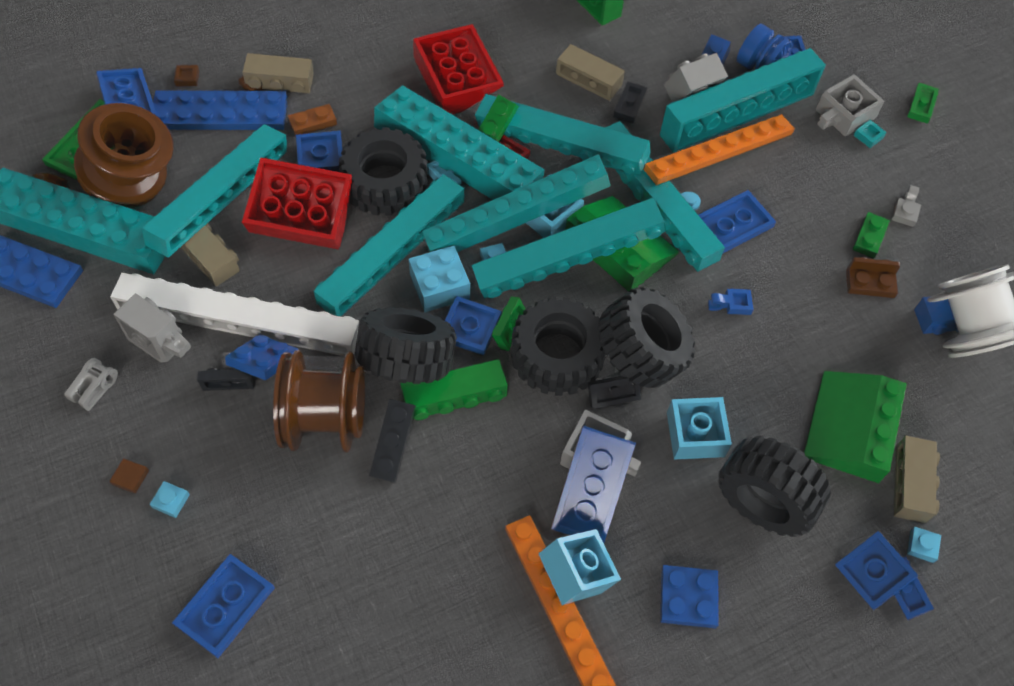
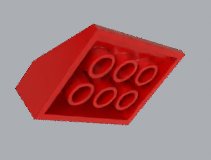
M473 24L413 38V56L438 107L453 115L465 111L481 101L485 94L490 95L504 86V82Z
M260 157L242 223L249 233L339 250L346 224L352 174Z

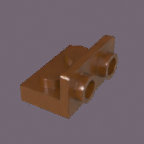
M854 257L846 269L848 294L895 298L898 294L896 273L900 268V262L887 259L877 260L867 259L866 257Z

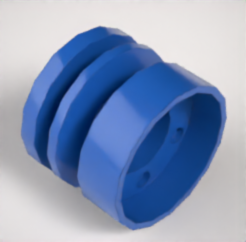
M760 23L749 33L738 52L737 62L749 70L754 67L755 70L759 69L763 65H769L781 58L788 57L793 42L787 38L784 39L780 34L774 37V31Z

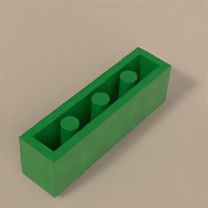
M499 359L451 370L441 380H434L432 383H400L403 402L416 406L413 417L415 420H424L430 415L438 413L448 414L454 409L462 407L473 408L479 403L487 401H500L503 397H507L508 386Z

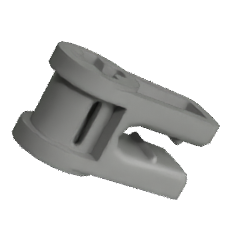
M91 358L85 363L81 372L64 395L71 402H78L82 408L89 411L108 388L115 383L118 372L112 367L107 368L103 366L98 359Z

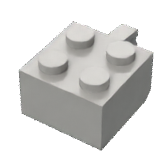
M706 53L696 58L694 62L685 61L679 64L677 71L669 75L670 78L664 86L671 101H679L691 94H696L709 87L721 84L728 75L718 54L714 53L708 56Z
M854 74L827 89L822 94L816 108L821 114L817 125L823 130L833 125L846 137L867 121L875 120L884 100Z
M135 293L113 314L126 338L159 362H168L174 355L181 358L191 348L190 343L181 335L182 331L175 323V316L168 310L161 311L155 302L148 297L144 299Z
M584 410L562 452L560 465L570 469L583 426L629 441L632 433L620 425L588 410ZM632 457L627 474L635 477L641 462Z

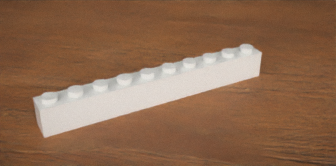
M121 273L110 296L117 310L136 293L144 299L146 297L150 298L161 311L168 310L175 316V322L253 338L259 334L265 335L268 338L284 342L288 345L345 356L349 351L353 354L355 353L359 320H355L350 316L340 317L325 311L315 312L300 306L290 307L279 302H265L255 297L246 298L230 292L221 293L205 287L196 288L185 283H171L161 278H146L136 273Z

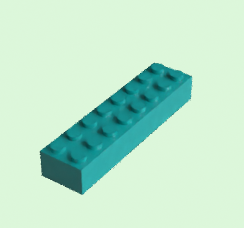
M809 48L804 51H798L789 57L781 58L769 65H763L754 71L746 72L734 79H728L724 83L709 87L699 93L691 94L679 101H673L666 106L660 137L670 150L675 153L814 95L826 64Z
M403 85L374 107V127L376 129L390 128L392 131L398 129L404 135L406 133L414 137V140L421 144L428 161H436L442 169L453 171V174L461 181L492 200L536 182L544 176L545 169Z
M3 167L1 168L0 224L153 275L164 260V255L145 246L141 229L155 216Z

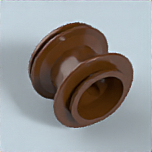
M126 103L101 105L92 109L83 117L77 131L79 147L74 156V169L78 182L84 191L90 196L127 208L139 207L152 201L165 184L167 177L166 166L171 160L174 150L172 135L163 121L142 107Z
M295 350L293 354L284 352L281 355L275 377L273 398L274 432L279 448L289 447L291 451H296L301 444L303 432L340 433L342 450L347 453L351 449L353 436L361 438L365 416V373L362 366H358L356 369L354 354L351 351L345 355L342 371L306 370L304 356L300 350Z

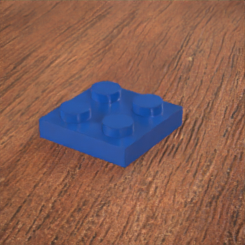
M341 131L296 135L298 165L339 172V158L343 150Z
M456 296L445 319L456 332L455 346L484 356L492 339L493 329L497 325L502 311Z
M259 334L226 355L225 361L227 366L267 380L276 374L280 357L284 352L293 354L295 350L299 349Z
M879 531L835 564L873 610L877 609L918 577V574Z
M663 565L661 568L660 623L717 628L718 571Z

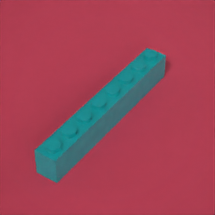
M485 94L478 107L475 117L479 127L496 99L495 96ZM513 102L519 108L503 135L517 138L524 143L537 144L544 149H554L564 155H574L583 160L599 154L605 167H614L628 174L641 175L650 155L649 140Z
M620 121L605 127L631 135ZM648 157L646 163L651 162L653 160L650 157ZM611 167L620 175L622 182L627 184L633 191L636 199L642 202L654 197L664 220L665 232L671 238L673 245L683 253L688 264L692 265L697 272L720 261L725 247L670 181L656 185L644 170L641 175L634 173L628 174L621 169Z
M265 124L257 131H254L250 137L240 143L237 148L226 155L218 164L210 168L204 176L196 180L191 187L181 193L171 204L163 208L158 215L141 228L145 246L169 258L253 183L260 157L278 161L287 153L286 134Z
M598 154L425 229L422 232L430 252L455 246L456 251L460 252L610 187L609 177Z
M444 174L439 179L432 181L429 188L422 194H418L409 206L402 208L398 215L391 222H387L379 233L370 237L359 251L353 252L349 260L342 266H338L330 277L316 286L314 290L316 304L331 315L341 317L425 239L423 230L444 222L464 203V188Z
M653 197L473 264L472 268L484 299L488 297L495 298L504 291L520 289L531 281H541L550 274L556 272L563 273L577 264H587L593 258L609 256L620 248H630L637 245L639 241L655 239L665 232V224Z

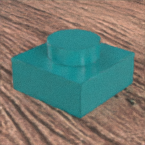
M869 120L855 131L854 136L871 148L881 141L887 132L872 120Z

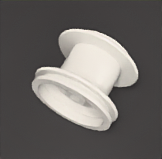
M1009 264L985 269L941 283L938 287L945 291L927 299L928 302L946 299L949 301L959 331L957 337L944 342L942 345L943 348L952 349L948 352L949 357L970 356L1014 345V297L1009 285V281L1014 280V272L1006 273V270L1010 268Z

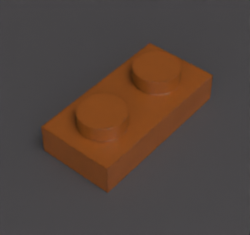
M330 104L288 115L295 137L298 134H307L337 125V120Z

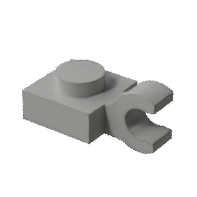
M910 185L904 199L899 198L897 200L891 220L911 227L915 226L921 204L915 203L919 187Z

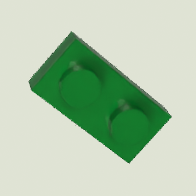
M918 83L907 117L928 124L939 89Z
M498 94L478 130L499 142L519 106Z
M868 212L852 250L874 259L879 251L890 220Z
M510 297L497 325L493 329L492 337L500 350L509 351L513 327H515L518 316L523 315V310L526 309L519 297Z

